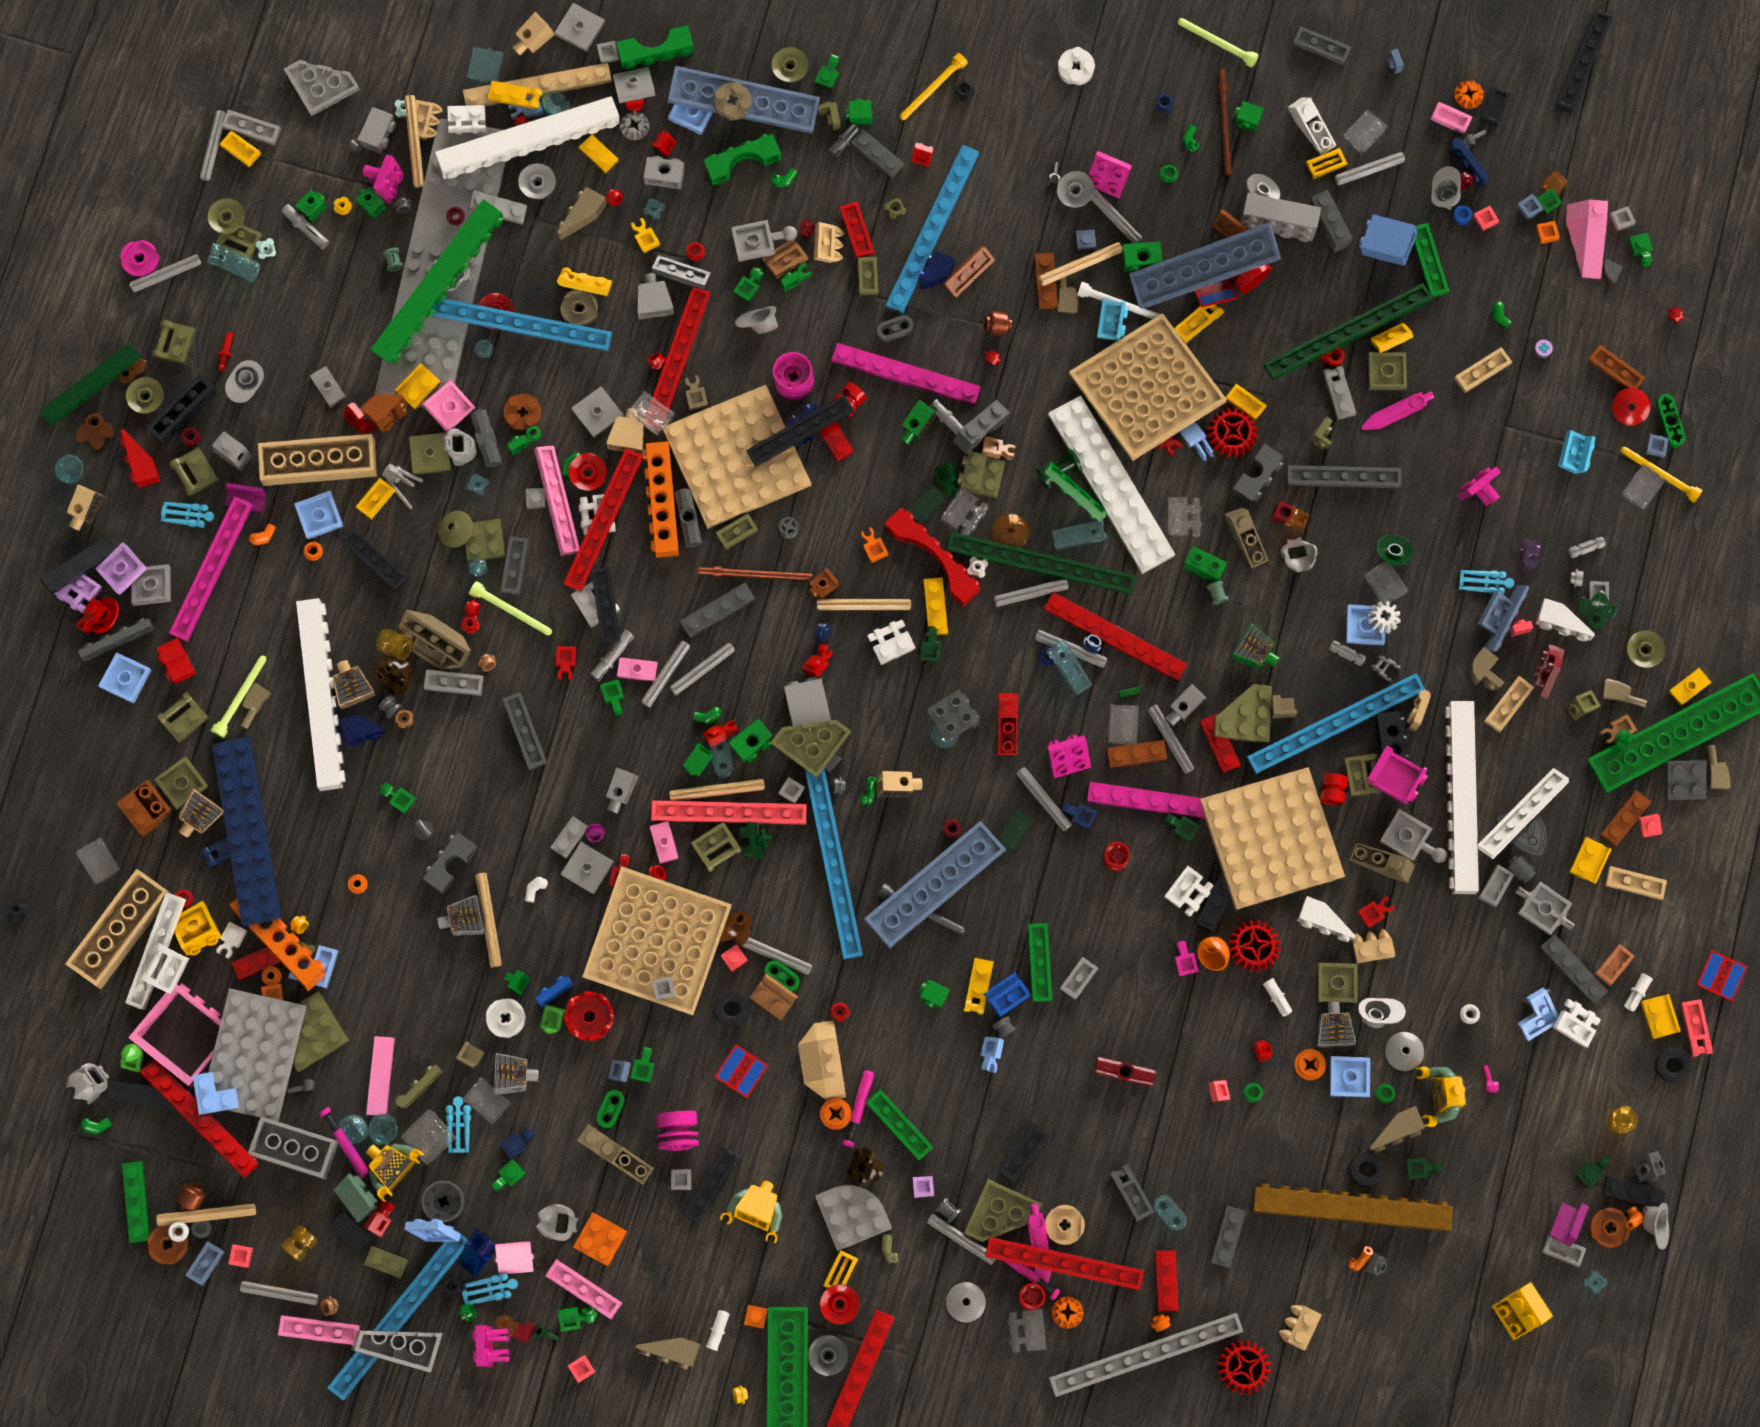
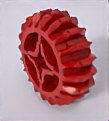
M1227 408L1226 413L1220 410L1219 415L1214 414V420L1209 421L1210 426L1207 427L1209 432L1207 439H1212L1209 442L1210 446L1216 445L1213 449L1214 451L1221 450L1220 456L1224 452L1227 453V458H1230L1231 454L1237 458L1238 452L1244 456L1245 450L1250 452L1251 446L1255 445L1254 439L1258 437L1255 432H1257L1258 428L1253 426L1255 420L1249 421L1250 414L1244 416V410L1241 413H1237V408H1234L1233 412H1231L1230 408ZM1228 420L1237 421V423L1231 424L1228 422ZM1218 426H1220L1222 428V431L1224 432V436L1222 439L1219 438L1217 433ZM1243 426L1247 432L1246 440L1242 438L1243 435L1240 433ZM1236 430L1235 435L1228 436L1229 431ZM1229 442H1234V443L1237 444V445H1234V446H1233V445H1228L1227 443H1229Z
M1249 920L1248 927L1246 923L1242 922V929L1238 926L1235 928L1238 934L1231 933L1230 936L1235 939L1228 941V944L1234 945V947L1229 948L1230 952H1235L1231 959L1237 957L1238 960L1235 964L1239 965L1242 962V970L1249 966V972H1252L1254 967H1256L1257 972H1260L1261 965L1264 970H1267V963L1271 966L1274 965V961L1271 958L1276 960L1279 958L1274 952L1281 951V948L1275 947L1281 941H1274L1278 937V933L1272 935L1271 932L1274 928L1270 927L1267 930L1266 922L1262 927L1260 926V920H1257L1255 925H1253L1252 920ZM1255 931L1263 934L1268 941L1260 940ZM1249 932V942L1239 945L1241 936ZM1255 942V945H1259L1260 947L1254 950V947L1248 946ZM1270 947L1268 956L1260 960V950ZM1241 951L1249 952L1254 961L1244 957Z
M1241 1340L1238 1341V1347L1231 1343L1232 1351L1227 1347L1224 1348L1227 1356L1220 1354L1219 1357L1224 1359V1362L1217 1363V1365L1223 1366V1369L1217 1371L1218 1374H1225L1220 1380H1228L1225 1387L1228 1388L1232 1384L1231 1392H1235L1239 1388L1240 1395L1243 1394L1244 1389H1246L1247 1395L1251 1394V1388L1258 1392L1257 1384L1263 1388L1265 1385L1261 1380L1269 1381V1378L1264 1374L1271 1373L1270 1369H1265V1366L1271 1365V1362L1264 1361L1269 1355L1265 1354L1262 1356L1260 1354L1264 1350L1263 1347L1258 1351L1255 1350L1257 1343L1249 1347V1340L1245 1342V1346H1243ZM1239 1351H1248L1254 1354L1256 1358L1247 1361L1243 1355L1241 1356ZM1235 1355L1237 1366L1229 1372V1361ZM1242 1362H1244V1364H1250L1253 1362V1364L1247 1368V1373H1244V1371H1239L1236 1373V1371L1242 1367ZM1260 1364L1259 1376L1254 1380L1252 1369L1255 1365ZM1241 1374L1248 1380L1249 1384H1240L1232 1377Z

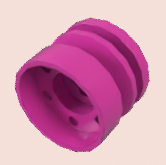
M789 352L776 360L773 365V377L778 393L788 400H800L809 395L814 387V376L811 363L807 357L797 352Z
M674 1111L656 1114V1128L666 1130V1133L657 1135V1139L666 1140L665 1142L658 1143V1149L683 1151L699 1146L698 1140H690V1138L698 1136V1132L689 1131L690 1127L697 1125V1112Z

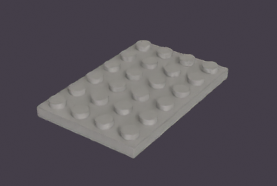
M229 988L209 1072H213L216 1091L236 1088L239 1108L230 1109L229 1111L256 1117L262 1116L279 1122L307 1006Z

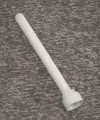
M1085 282L1081 283L1077 296L1082 298L1090 296L1101 301L1106 300L1120 303L1123 301L1093 290ZM1128 302L1125 304V307H1128V311L1150 319L1160 315Z

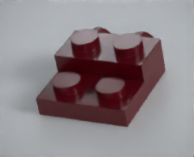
M1550 644L1546 651L1543 650L1540 657L1542 663L1540 666H1536L1533 676L1536 677L1535 685L1541 689L1540 697L1548 699L1561 670L1564 649Z

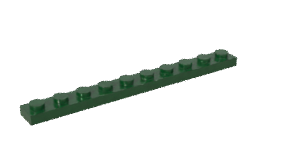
M1422 283L1265 362L1263 367L1274 381L1431 302L1433 296Z
M951 532L947 551L950 553L976 557L980 560L1132 595L1136 575L954 532Z

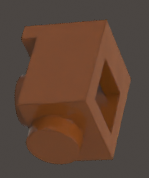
M826 568L809 582V591L815 598L818 596L819 599H824L839 587V582ZM824 581L826 585L821 587L819 583Z

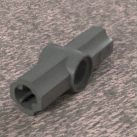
M486 409L476 410L470 415L476 431L475 437L479 449L482 451L486 468L496 467L502 462L496 445L498 443L494 430L491 428Z
M680 489L675 492L685 545L691 548L697 547L702 544L691 489ZM686 515L693 516L691 521H685L683 518Z

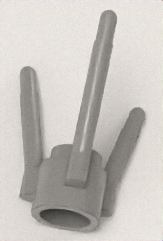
M389 464L382 474L386 478L385 482L393 487L395 493L409 509H412L410 503L393 482L398 483L402 480L411 487H414V483L403 477V475L419 482H423V479L403 470L399 466L395 467L393 464Z

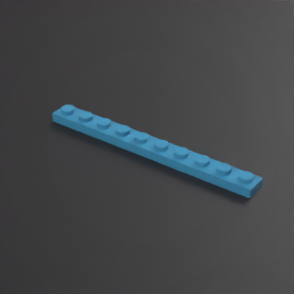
M962 145L886 303V308L903 315L979 156L978 151Z
M444 299L442 303H438L435 307L436 311L432 315L433 317L603 351H609L612 332L449 299Z
M1416 673L1247 756V760L1256 775L1376 716L1377 713H1382L1418 695L1422 690L1426 689Z
M825 769L821 771L817 778L808 771H805L843 959L863 956Z
M460 1234L459 1242H444L373 1331L399 1332L470 1244V1241ZM356 1352L328 1386V1389L344 1401L378 1358Z

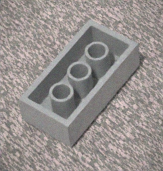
M1247 193L1240 223L1249 230L1270 223L1274 234H1279L1283 238L1294 237L1300 241L1308 242L1313 241L1321 207Z
M261 1116L248 1153L252 1157L326 1180L339 1143L336 1140Z

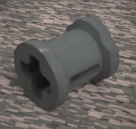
M946 1197L935 1211L940 1212L948 1219V1223H951L962 1210L956 1209Z

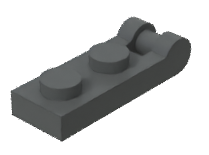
M1128 1164L1123 1165L1122 1169L1117 1172L1114 1170L1110 1173L1136 1222L1154 1213ZM1127 1176L1129 1181L1122 1183L1120 1178Z

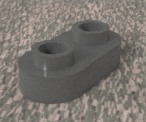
M903 315L882 322L877 328V336L884 342L906 336L913 330V321L910 317ZM905 324L907 328L902 329L900 326ZM887 330L890 334L884 335L883 332Z

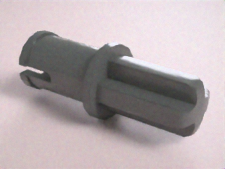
M851 124L842 135L838 136L839 139L828 151L837 158L844 148L850 145L849 142L859 132V128Z

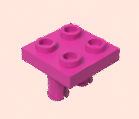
M1098 151L1088 176L1091 178L1095 189L1120 198L1132 165Z
M386 155L380 169L365 165L362 173L365 177H368V183L374 185L373 189L385 204L390 205L392 199L396 197L397 186L403 179V170L393 156Z
M1488 467L1474 476L1475 479L1470 482L1468 481L1460 487L1462 491L1457 496L1462 501L1476 494L1485 506L1495 502L1500 496L1490 483L1501 472L1497 467L1492 469Z
M1072 735L1073 739L1071 736H1068L1066 741L1059 742L1054 740L1055 744L1052 741L1048 743L1049 759L1054 778L1091 768L1087 741L1084 735L1080 737Z
M475 1326L472 1335L473 1342H476L473 1361L477 1367H493V1362H509V1356H501L509 1354V1349L493 1350V1342H508L509 1336H501L502 1334H509L508 1328L492 1330L491 1326Z

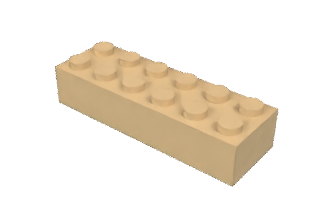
M372 434L258 443L260 481L263 486L377 477L375 440Z
M136 869L65 964L102 989L159 913L165 894L170 892Z

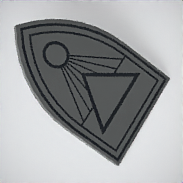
M1509 813L1496 818L1498 823H1500ZM1537 814L1510 842L1520 850L1538 856L1542 855L1546 845V829L1542 819Z

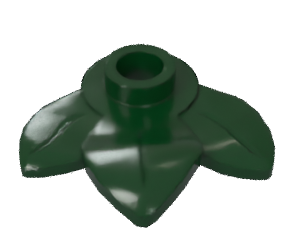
M1602 590L1597 592L1591 600L1585 597H1581L1579 600L1580 613L1587 617V623L1592 628L1602 627L1606 620L1613 618L1617 612V605L1608 604V598ZM1595 615L1600 617L1599 622L1593 621Z

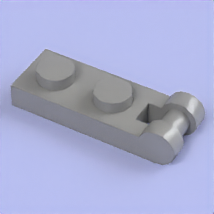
M1342 365L1336 366L1335 369L1331 370L1329 368L1324 369V379L1337 420L1355 416L1356 410ZM1337 376L1338 381L1333 382L1332 377Z

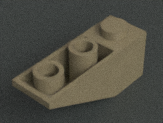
M585 187L584 191H580L576 197L577 202L567 211V218L564 222L561 221L557 227L558 238L562 240L596 220L606 205L605 197L588 187Z
M1239 507L1224 514L1229 528L1251 569L1269 561L1249 511Z
M1356 843L1349 859L1356 864L1405 883L1409 882L1415 867L1406 857L1360 843Z
M1414 1106L1397 1113L1367 1150H1374L1377 1153L1386 1149V1144L1392 1142L1394 1146L1403 1142V1137L1410 1135L1413 1138L1421 1135L1420 1130H1423L1425 1126L1417 1107Z
M675 1338L639 1344L635 1348L639 1349V1354L648 1357L654 1354L658 1356L657 1360L669 1364V1361L672 1360L677 1362V1367L688 1370V1367L693 1368L701 1344L684 1338Z

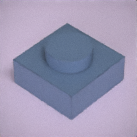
M1398 48L1391 50L1387 58L1388 66L1390 69H1393L1394 74L1400 73L1404 66Z
M1533 194L1517 204L1518 209L1527 221L1544 209Z
M1095 229L1076 231L1077 251L1096 250Z
M1650 434L1645 454L1664 458L1669 438Z
M612 1060L608 1079L626 1082L631 1063Z

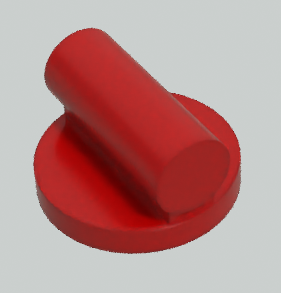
M644 99L625 102L626 108L631 112H639L644 106Z
M1262 1040L1252 1044L1258 1063L1271 1057L1272 1048L1266 1041Z

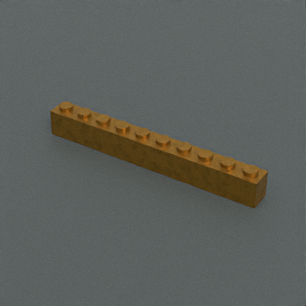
M1259 1184V1187H1255L1253 1192L1252 1212L1448 1232L1452 1230L1453 1206H1448V1202L1436 1201L1435 1205L1428 1204V1200L1417 1199L1416 1203L1408 1202V1198L1399 1197L1396 1201L1389 1200L1388 1196H1377V1199L1369 1198V1194H1357V1197L1349 1196V1192H1338L1335 1195L1330 1194L1329 1190H1318V1193L1310 1192L1309 1188H1298V1191L1290 1190L1291 1187L1279 1186V1189L1271 1188L1269 1184Z

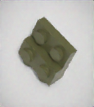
M970 451L968 456L964 455L962 466L965 469L964 473L959 474L958 484H961L960 490L997 498L1005 461L989 458L986 454Z

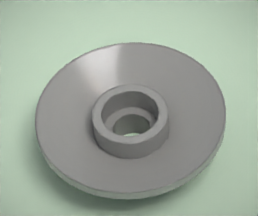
M536 163L522 170L518 183L520 190L525 196L531 199H543L553 192L556 178L548 166ZM539 181L541 185L535 186V182Z
M1072 171L1065 174L1057 186V194L1060 201L1071 208L1084 206L1091 200L1094 193V184L1091 178L1081 171ZM1075 189H1080L1078 194H1074Z
M1253 174L1248 178L1246 186L1249 193L1276 199L1280 198V190L1277 184L1269 177L1262 174Z
M1400 1032L1393 1035L1387 1041L1385 1056L1393 1068L1400 1071H1410L1422 1062L1424 1047L1420 1039L1414 1034ZM1403 1047L1409 1049L1408 1054L1402 1052Z
M969 1282L959 1283L952 1287L946 1298V1307L949 1314L960 1322H972L978 1319L984 1312L986 1305L982 1290L977 1285ZM964 1298L970 1300L968 1306L963 1305L962 1300Z

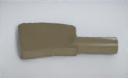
M1067 276L1059 279L1060 288L1057 312L1075 314L1078 311L1076 288L1067 287Z
M1611 679L1605 680L1603 699L1616 700L1623 703L1628 702L1644 708L1647 704V700L1630 695V686Z
M257 683L252 685L243 702V707L249 710L241 724L245 729H248L255 715L258 714L262 705L271 696L268 690Z
M1708 745L1710 762L1709 787L1710 789H1729L1731 785L1728 767L1725 762L1717 763L1715 745Z

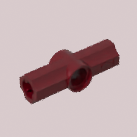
M1098 1057L1094 1074L1118 1079L1122 1082L1152 1087L1156 1070L1131 1065L1128 1062L1122 1063ZM1123 1067L1128 1068L1130 1076L1123 1077L1120 1074V1069Z

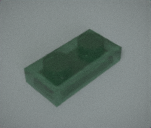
M931 484L908 511L914 516L915 521L923 524L946 497Z
M1016 809L998 841L1005 849L1013 853L1033 819Z

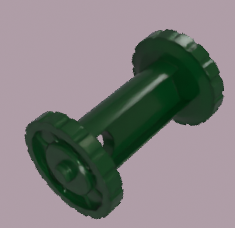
M1072 449L1067 450L1068 457L1054 464L1064 473L1073 469L1077 472L1083 470L1077 455ZM1040 466L1036 467L1035 470L1039 480L1047 490L1050 489L1051 481L1046 478L1045 469L1043 470Z

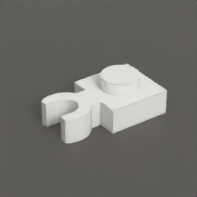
M229 922L220 938L224 941V944L220 945L216 952L220 954L223 949H227L228 953L225 957L229 959L233 953V946L239 948L248 931Z

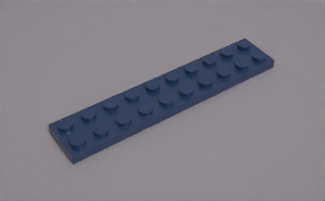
M249 736L212 744L242 926L246 927L282 919L252 740Z

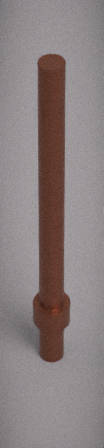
M1218 70L1219 84H1217V93H1219L1224 176L1231 177L1227 107L1228 84L1226 83L1225 70Z
M722 566L698 568V575H713L715 578L731 576L811 581L813 575L810 573L724 569Z

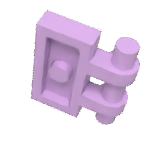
M82 575L56 592L55 595H57L59 600L70 604V607L75 611L78 610L83 613L86 608L82 604L84 599L90 602L92 598L98 595L102 587L86 575ZM70 590L78 594L76 598L69 595Z

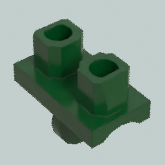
M748 822V826L739 829L741 839H749L750 845L742 846V855L757 859L764 858L763 849L768 848L767 842L772 840V836L766 835L765 829H760V824Z

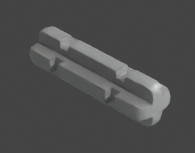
M1598 537L1594 541L1590 540L1581 543L1578 547H1570L1568 552L1571 558H1575L1580 554L1583 555L1594 551L1596 548L1600 549L1606 544L1603 537Z
M1337 641L1331 643L1330 651L1337 652L1338 655L1351 662L1352 660L1355 661L1354 663L1359 666L1363 665L1366 659L1364 655L1357 654L1356 651L1345 645L1341 646V643Z

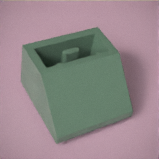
M349 1174L338 1184L334 1191L355 1220L360 1223L372 1214L373 1210L378 1209L376 1205L378 1200L372 1193L366 1192L364 1189L366 1184L360 1177Z

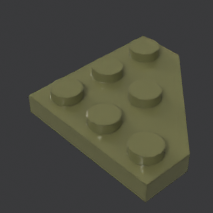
M1253 684L1231 702L1222 712L1214 717L1213 737L1269 743L1272 686Z
M837 720L782 727L771 741V744L817 778L851 733V730Z
M319 991L301 1002V1005L307 1007L293 1065L298 1072H301L349 1042V1039Z
M988 1179L964 1234L984 1242L989 1237L994 1238L1026 1226L1029 1220L1028 1215L1031 1214L1030 1205L1038 1204V1209L1040 1210L1042 1203Z

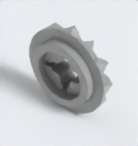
M636 111L627 113L620 123L621 133L630 140L644 138L650 128L648 118L643 113H637ZM631 120L639 123L638 131L634 127L630 128L632 126Z

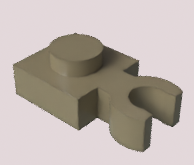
M698 375L695 376L696 382L693 384L689 382L688 377L685 379L686 386L690 389L685 391L690 411L708 407L704 387L698 388L700 385Z

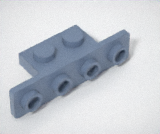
M1517 585L1510 599L1499 591H1494L1478 622V625L1491 633L1485 645V648L1490 652H1496L1501 647L1502 640L1510 630V625L1514 617L1517 616L1522 601L1527 597L1529 590L1527 585Z

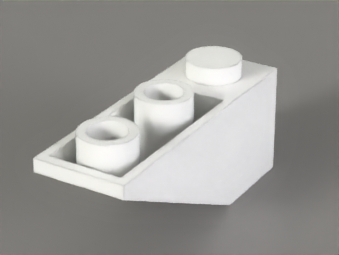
M1302 97L1287 107L1296 124L1320 155L1325 154L1336 146L1311 98Z
M1546 598L1542 601L1535 623L1540 625V628L1544 630L1553 629L1564 636L1573 635L1576 636V639L1585 642L1590 641L1595 634L1564 604Z
M1308 896L1305 898L1297 921L1301 922L1300 925L1310 929L1312 927L1318 928L1319 932L1325 935H1330V933L1337 935V939L1344 942L1352 941L1355 938V934L1326 903Z

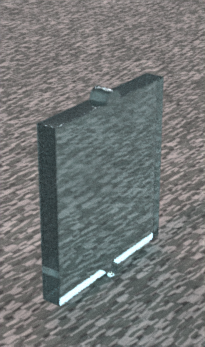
M474 47L467 78L479 80L481 83L497 81L504 53L491 51L490 48L486 50Z

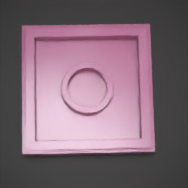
M451 380L422 404L447 433L475 409L474 405Z

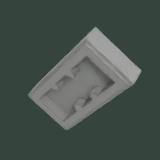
M326 366L310 375L330 408L346 399L343 391Z
M1497 864L1479 899L1496 908L1514 873Z
M1548 1234L1541 1253L1580 1267L1586 1248L1574 1243L1568 1246L1550 1237Z

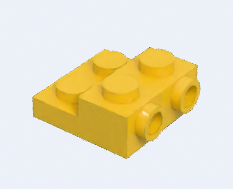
M204 901L183 911L174 931L182 950L187 956L198 954L201 948L206 945H215L218 939L222 937Z

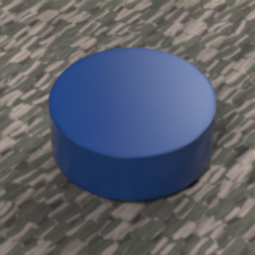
M1465 205L1456 207L1453 212V220L1459 225L1469 223L1472 218L1471 209Z

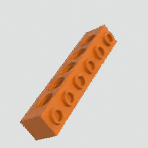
M669 441L646 443V450H643L644 461L648 462V468H644L645 479H649L650 485L646 486L647 497H651V504H648L649 516L652 515L653 522L649 523L650 534H654V541H651L652 552L656 553V558L679 556ZM656 460L662 461V464L658 467L652 465ZM657 478L664 480L661 485L654 483ZM659 496L666 498L663 503L656 502V498ZM664 514L667 516V519L659 521L657 519L658 516ZM661 533H667L669 534V537L665 540H662L659 538V535Z
M236 899L230 906L240 917L238 899ZM281 919L269 921L271 925L266 929L262 928L265 923L248 926L308 991L326 976L323 971L324 965L318 959L314 961L310 957L312 955L311 951L306 946L301 947L298 944L300 940L293 932L289 934L285 930L287 926ZM278 936H284L282 941L275 942ZM291 949H296L294 955H287ZM303 963H309L307 968L300 969Z

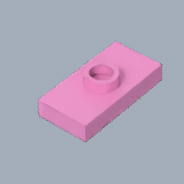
M1438 102L1430 120L1464 135L1472 116Z
M619 657L617 677L654 682L656 680L658 662Z
M666 821L650 826L660 864L679 859L669 822Z

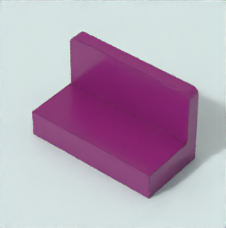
M226 483L225 507H230L235 496L253 505L251 511L263 513L266 500L264 489Z
M1562 1203L1549 1236L1571 1246L1577 1240L1589 1206L1581 1203L1576 1209L1566 1203Z

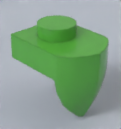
M549 1004L545 1005L540 1024L542 1031L546 1034L560 1031L565 1009Z
M135 1043L127 1044L121 1052V1068L140 1072L143 1064V1049Z

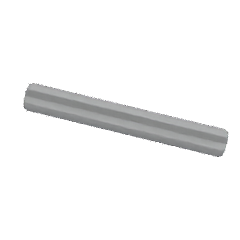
M217 110L215 113L200 172L201 180L209 181L211 178L223 131L222 123L226 116L224 111Z
M1399 152L1337 174L1335 181L1337 185H1342L1403 163L1405 160L1404 154Z
M1094 188L1091 198L1093 203L1132 243H1139L1142 240V236Z
M197 254L130 282V287L133 292L142 290L200 265V258Z
M1061 579L997 595L994 598L995 604L999 607L1067 590L1068 582L1066 579Z
M1038 630L1036 633V641L1103 668L1107 662L1106 657L1097 653H1091L1085 648L1041 630Z
M685 641L680 642L642 699L643 705L651 707L689 650L690 645Z
M730 643L724 645L671 685V691L678 695L735 651L734 647Z
M1157 705L1150 707L1148 710L1149 714L1184 773L1187 774L1193 771L1194 767L1159 707Z
M1025 767L1017 772L1020 780L1061 830L1066 831L1072 824L1030 772Z
M750 937L743 945V947L779 961L808 975L812 969L811 964Z
M932 1214L927 1220L929 1225L988 1264L992 1265L996 1260L985 1257L986 1248L936 1215Z
M242 1281L240 1285L241 1292L317 1305L319 1298L317 1294Z

